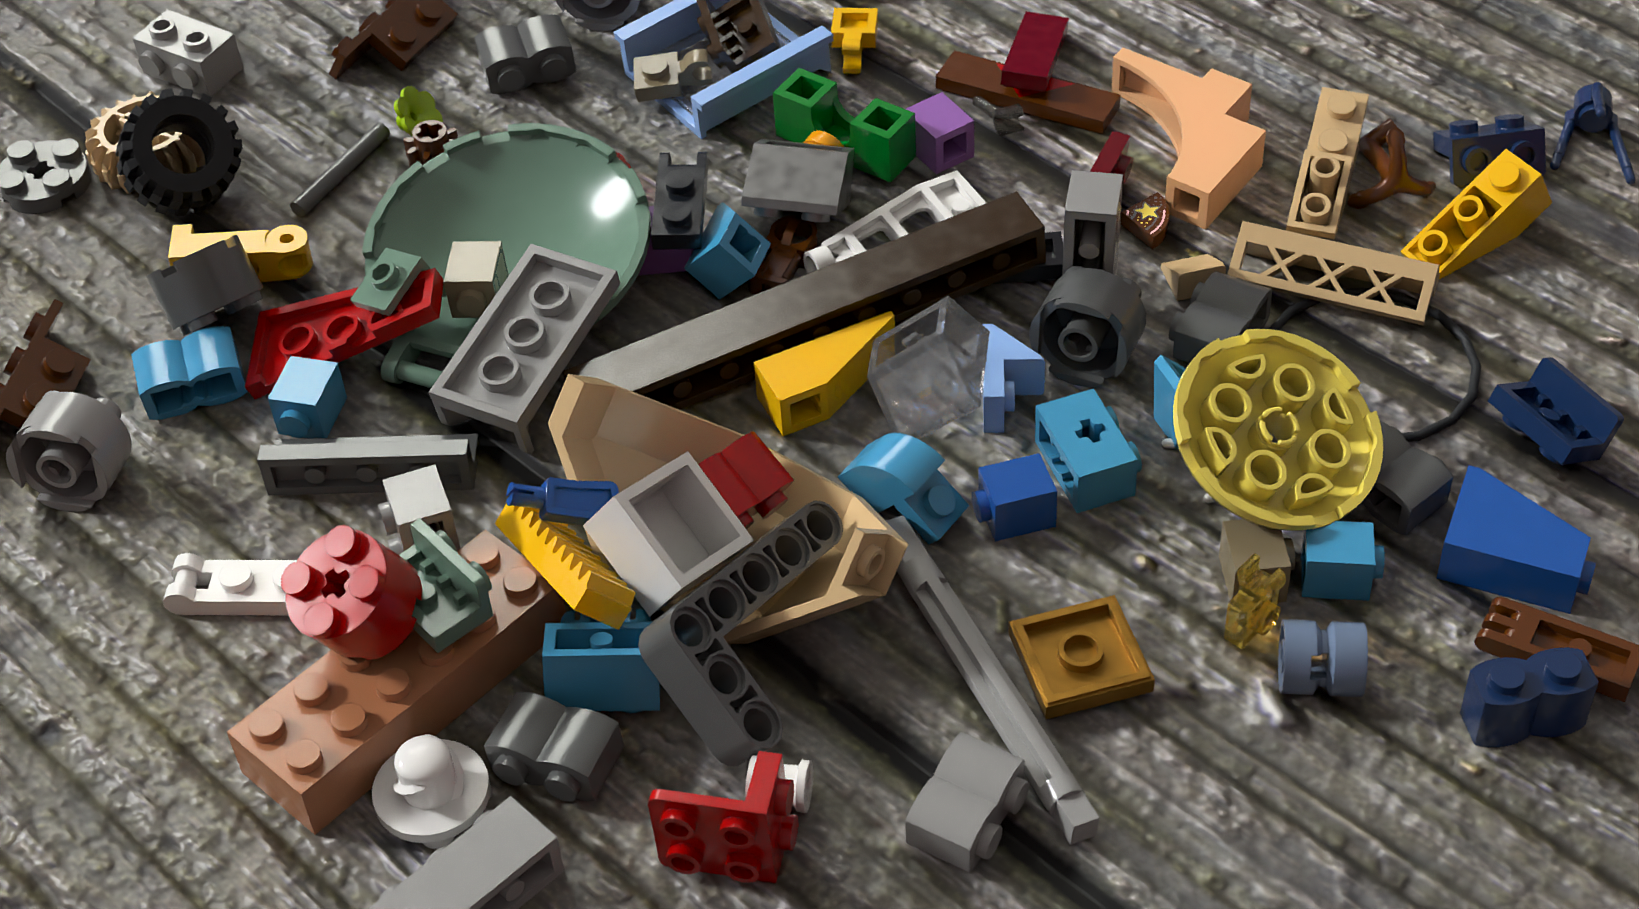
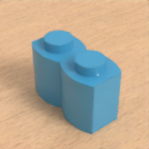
M217 326L201 329L189 334L181 341L163 340L150 343L131 354L139 396L148 418L152 420H163L186 414L199 405L214 406L228 403L248 392L245 389L246 381L239 351L230 327Z

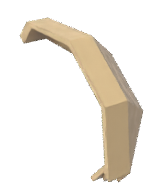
M574 374L567 375L548 421L567 479L575 481H611L618 486L619 493L687 451L699 464L744 436L741 433L599 378ZM768 448L794 481L783 492L788 500L777 511L765 519L759 513L752 516L754 523L747 531L754 541L746 548L784 519L813 501H823L838 513L843 526L842 538L834 547L728 632L724 639L728 644H748L886 596L908 543L863 497ZM586 531L590 546L593 549L592 552L601 557L600 561L610 566L609 570L616 572ZM709 577L701 581L699 584H697L696 586H694L693 588H691L690 590H688L687 592H685L684 594H682L681 596H679L678 598H676L660 610L664 612L669 610L672 606H674L686 595H688L695 588L701 585Z

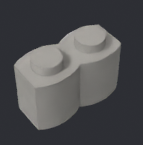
M960 732L949 745L934 776L922 788L905 820L906 843L969 873L977 865L980 858L989 860L997 849L1002 836L1003 828L999 824L1008 812L1014 815L1019 812L1028 794L1029 782L1024 780L1025 760Z

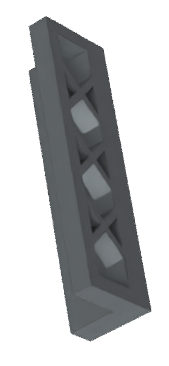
M478 434L275 439L274 445H260L257 462L268 495L385 492L383 479L434 464L445 491L474 490L480 441Z

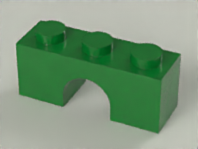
M798 68L773 92L776 136L790 142L803 143L813 131L820 130L830 133L844 147L855 148L854 168L890 183L916 157L914 112L875 98L855 118L841 105L838 98L837 82L802 68Z

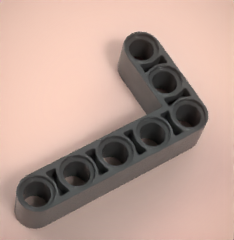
M823 501L810 502L777 524L649 624L640 634L638 644L643 660L711 753L727 766H739L750 760L752 755L757 756L759 751H766L775 746L782 737L783 725L778 711L729 646L724 636L840 541L843 533L842 521L838 513Z

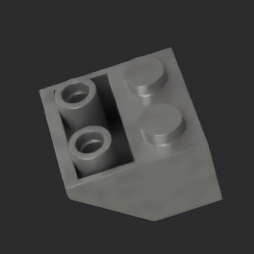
M767 139L755 142L742 193L741 206L754 207V215L763 217H782L783 212L796 211L802 212V220L830 222V216H837L850 205L855 148Z

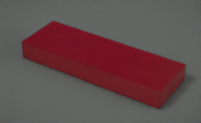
M1026 11L1003 66L1000 85L1045 92L1068 32L1069 18Z

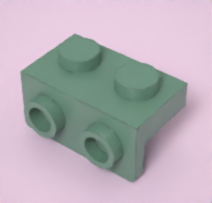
M419 518L410 524L415 545L399 555L415 568L422 584V601L416 598L412 614L417 619L413 629L439 653L494 616L488 593L492 589V583L485 570L477 562L472 561L468 563L458 554L453 541L444 531L438 530L434 532Z

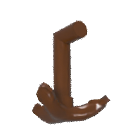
M1391 118L1360 138L1358 149L1380 174L1381 181L1371 188L1351 194L1347 201V205L1357 209L1366 208L1368 205L1383 201L1397 193L1427 198L1435 191V182L1422 181L1408 173L1404 148V132L1395 125ZM1386 142L1389 147V155L1382 148V145H1384Z

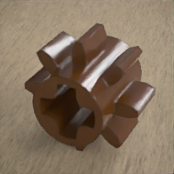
M426 120L417 124L412 130L413 137L403 139L409 167L417 161L424 165L432 158L445 151L443 144L458 138L457 129L454 127L447 130L446 125L438 120Z

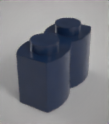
M1551 648L1540 651L1527 660L1519 658L1491 659L1476 665L1470 670L1460 714L1476 746L1488 748L1506 747L1523 741L1529 735L1538 737L1565 736L1580 730L1586 725L1598 686V680L1583 650L1576 648Z

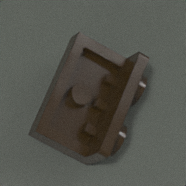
M696 0L701 12L697 22L704 35L711 41V44L707 46V50L719 69L726 66L733 74L781 48L763 0H731L718 9H715L709 0Z

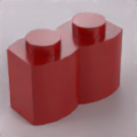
M755 431L742 436L721 452L708 457L698 464L746 530L754 523L752 516L759 513L765 519L786 503L788 498L783 492L794 481Z

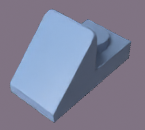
M982 324L984 433H1004V412L1015 411V395H1042L1044 393L1045 361L1041 355L994 324Z

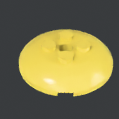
M1248 329L1242 335L1229 337L1221 341L1219 338L1204 347L1189 363L1180 378L1174 396L1173 425L1175 437L1183 460L1193 477L1209 496L1231 513L1244 520L1271 529L1285 531L1315 529L1338 521L1353 511L1370 493L1379 475L1383 459V434L1377 411L1370 412L1364 398L1357 389L1361 382L1342 361L1323 347L1308 339L1284 331ZM1271 434L1277 439L1276 443L1272 442L1273 436Z

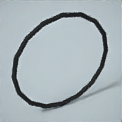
M1364 287L1343 289L1345 294L1359 296L1370 290V288ZM1386 291L1393 302H1400L1417 309L1419 300L1403 293ZM1380 294L1373 297L1374 299L1383 300ZM1305 299L1288 307L1268 329L1279 331L1293 315L1321 302ZM1429 305L1427 315L1436 318L1461 341L1469 360L1471 374L1468 394L1448 417L1419 431L1402 433L1407 442L1420 441L1456 424L1478 395L1481 363L1468 334L1444 312Z

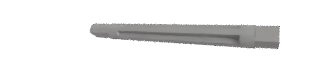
M902 515L885 520L908 543L896 573L1011 754L1025 760L1024 775L1049 815L1053 817L1070 845L1096 836L1100 817L1087 799L1084 790L1071 773L907 518Z

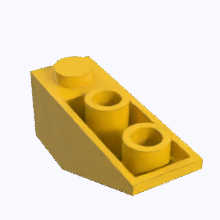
M1505 149L1400 251L1401 254L1407 258L1438 264L1440 280L1513 240L1552 204L1542 174Z
M892 311L883 313L754 362L757 398L782 436L830 419L896 351L894 314Z

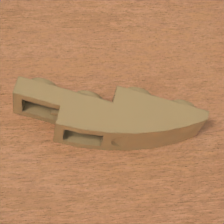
M1322 87L1308 146L1304 151L1286 231L1335 239L1358 155L1359 141L1368 107L1369 94Z

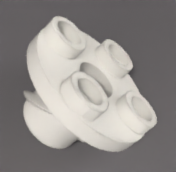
M425 734L407 740L382 765L374 779L372 801L380 823L391 834L406 841L423 843L431 849H438L449 845L456 835L474 824L476 819L485 810L491 797L492 788L487 768L481 757L473 749L456 741L439 739L436 736Z

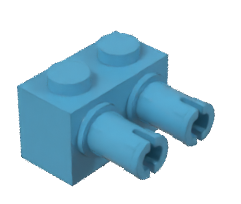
M636 609V619H631L630 611L620 629L617 630L602 622H596L595 619L581 613L580 619L575 620V610H570L562 616L561 623H545L542 652L544 696L565 707H579L593 711L638 713L641 711L660 710L661 683L643 660L638 644L640 634L652 623L651 617L646 611Z

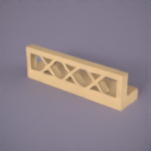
M1242 221L1227 275L1270 288L1272 291L1424 326L1431 297L1435 296L1439 282V265ZM1245 254L1275 260L1277 263L1260 274L1241 270ZM1297 265L1323 271L1325 276L1309 285L1296 283L1287 268ZM1282 272L1286 280L1275 278L1273 276ZM1341 276L1372 282L1375 287L1359 296L1345 294L1336 279ZM1331 283L1335 291L1322 289V287ZM1394 287L1420 293L1417 309L1394 305L1386 290ZM1380 294L1385 303L1370 299Z

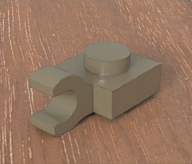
M707 49L691 50L682 60H679L678 52L633 58L634 91L637 102L682 96L681 86H705L713 83L712 68L708 65Z

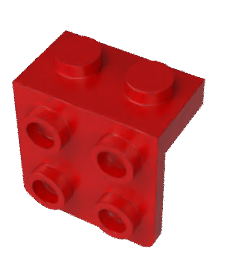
M758 752L745 801L664 789L653 790L649 797L648 808L659 862L682 874L705 872L729 876L733 880L744 883L755 881L776 883L784 851L794 850L799 826L798 815L790 814L794 798V781L785 777L783 754Z

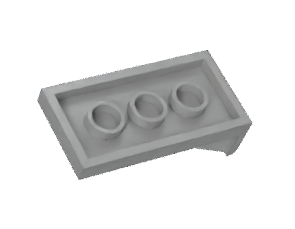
M530 244L429 391L441 423L453 426L472 418L514 432L520 450L531 454L534 448L529 436V422L535 417L540 405L621 284L617 271Z

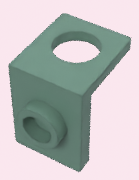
M385 248L352 296L351 301L356 307L390 316L420 271L431 268L422 257ZM443 287L442 297L445 298L447 295L445 288Z

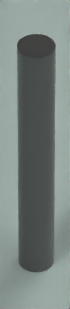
M378 122L290 203L293 213L299 217H304L390 136L387 126Z

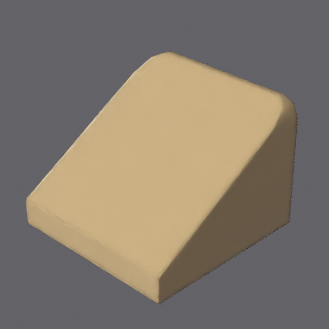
M1209 254L1161 263V270L1177 301L1191 298L1196 285L1199 282L1205 283L1212 273L1217 271L1226 274L1224 263Z

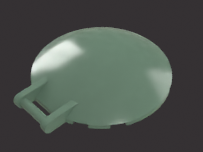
M520 123L509 124L508 131L481 136L478 130L443 144L445 151L424 165L419 161L414 163L392 184L382 197L365 233L362 253L365 257L364 279L385 248L422 257L431 269L436 268L444 279L453 242L501 241L509 275L530 244L616 270L621 284L594 323L596 324L620 302L637 278L649 247L651 217L647 197L633 168L629 169L617 157L612 147L593 136L568 127L551 124ZM447 296L445 298L442 297L440 317L396 337L382 362V379L398 385L405 381L431 389L443 371L415 364L421 351L452 359L479 318H452Z

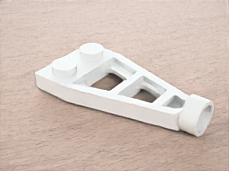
M958 170L920 183L821 243L820 247L806 251L803 255L806 273L809 274L867 251L860 242L878 231H883L891 241L907 235L908 233L901 226V223L918 212H927L938 223L986 204V202Z

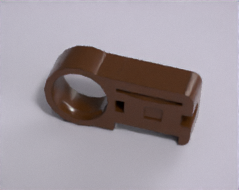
M790 215L776 220L771 225L770 232L766 238L771 245L756 275L748 280L750 293L758 294L789 282L799 267L805 269L804 253L818 247V232L814 222L802 220L801 215ZM793 236L807 238V240L801 243L791 244Z

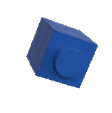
M1040 453L978 468V490L972 492L973 509L979 523L987 522L995 542L1056 527L1057 489Z

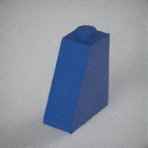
M1468 465L1444 541L1437 579L1570 614L1576 592L1588 595L1596 562L1585 560L1591 537L1481 468Z

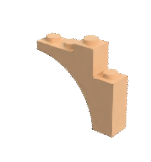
M1123 47L1113 56L1111 92L1120 94L1122 98L1149 114L1164 129L1175 147L1178 160L1166 180L1165 200L1169 206L1170 215L1206 230L1261 169L1263 164L1266 130L1247 123L1249 120L1252 84L1212 68L1201 78Z

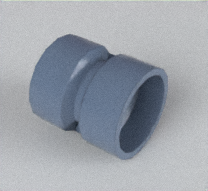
M1282 619L1278 648V685L1281 694L1313 695L1318 687H1325L1330 696L1363 697L1368 667V638L1364 622L1331 621L1326 629H1320L1314 620ZM1322 654V662L1311 660V656Z

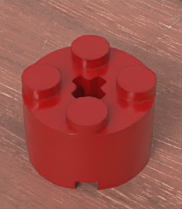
M346 525L336 526L328 534L314 541L305 549L296 562L289 564L285 568L281 576L280 584L282 590L286 593L287 612L294 626L313 640L350 659L360 657L366 660L378 659L396 649L411 633L417 620L412 616L416 598L422 601V584L415 568L406 559L370 535L354 530Z

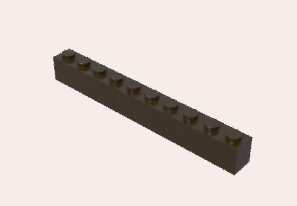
M1016 191L566 369L562 372L564 381L568 374L599 378L681 410L755 380V361L892 311L894 314L895 323L1046 262L1045 226Z

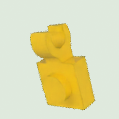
M834 8L831 33H833L831 47L842 48V54H844V74H861L862 49L876 48L878 8Z

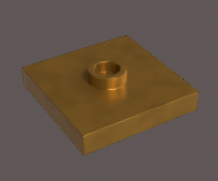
M1115 595L1009 621L1008 634L1045 720L1154 692L1155 678Z

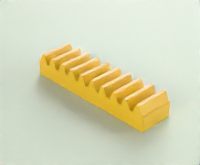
M506 503L495 522V525L573 610L619 630L632 609L631 605L636 592L627 588V583L618 579V574L609 570L610 566L600 561L601 557L593 553V549L585 545V541L576 536L574 530L568 528L569 524L543 521L539 517V509L508 506Z

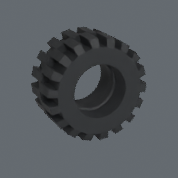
M170 88L162 90L158 98L153 94L144 98L141 106L138 107L136 105L130 112L116 146L115 156L119 157L116 167L119 176H126L124 186L127 191L131 193L136 190L140 194L137 199L139 203L146 207L150 201L157 205L155 212L164 215L168 209H175V216H186L190 209H193L196 214L204 211L209 203L214 205L233 181L242 160L239 158V154L243 149L242 139L235 138L239 128L235 120L228 123L225 120L228 110L222 104L217 109L209 105L212 97L204 93L200 100L193 98L192 89L183 88L180 95H174L173 89ZM166 132H179L188 135L199 144L204 153V168L190 174L176 173L167 169L156 158L152 148V140Z

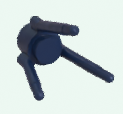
M1600 82L1582 87L1574 96V109L1568 110L1564 114L1565 124L1554 150L1550 168L1552 170L1559 168L1574 127L1579 126L1584 131L1590 133L1599 132L1606 128L1609 131L1625 180L1628 184H1634L1636 178L1618 127V116L1613 113L1611 92Z

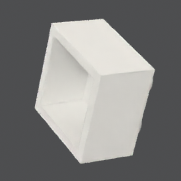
M688 451L613 496L583 525L621 579L627 583V587L636 592L635 598L649 616L721 569L754 541Z

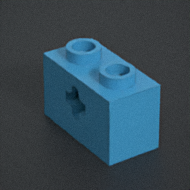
M1094 388L1036 405L1035 443L1076 513L1135 496L1137 472L1142 470L1139 451L1132 441L1127 442L1120 431L1115 411L1111 406H1104Z

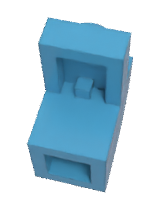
M889 433L871 442L838 476L840 481L851 492L863 497L878 513L894 505L928 544L939 540L969 507V504L938 471V468L945 459L925 442L903 433Z

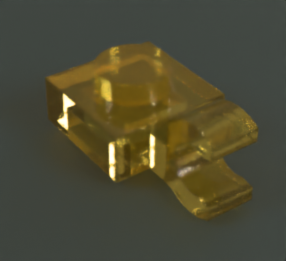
M1255 553L1238 568L1239 592L1228 602L1224 638L1240 649H1243L1257 634L1261 636L1266 635L1276 624L1281 612V608L1277 606L1279 590L1286 583V575L1283 570L1278 568L1272 575L1264 570H1260V556Z

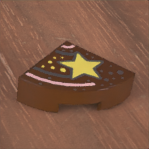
M1157 192L1122 211L1121 225L1153 250L1165 239L1170 218L1169 206L1163 196Z

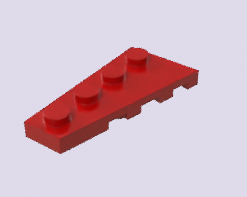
M436 268L420 271L390 316L356 307L351 298L358 287L259 312L245 389L254 399L271 393L290 356L339 363L440 317L444 279Z

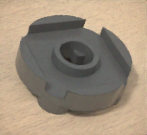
M70 138L35 143L28 140L17 141L7 148L8 156L0 163V197L3 202L5 200L10 202L12 209L20 213L42 214L64 207L62 199L69 197L73 193L76 199H78L85 193L91 182V171L87 159L81 151L79 143Z

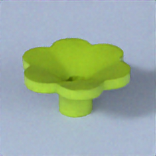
M407 86L401 90L400 98L394 102V110L398 115L396 123L401 130L411 136L413 128L423 121L438 120L443 122L441 113L435 108L434 98L427 91L419 92L415 87Z

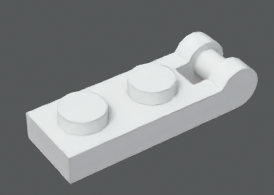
M180 554L176 557L171 571L175 581L168 585L163 605L168 611L178 615L289 616L286 608V593L282 590L280 583L285 568L297 560H204L195 554ZM196 586H209L208 589H196Z

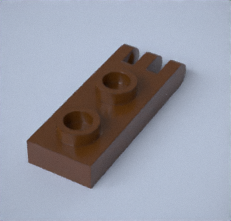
M1504 597L1493 599L1489 607V613L1482 622V629L1478 631L1474 640V644L1479 650L1500 658L1527 660L1540 651L1561 647L1583 650L1598 680L1596 692L1622 702L1626 701L1639 669L1638 644Z

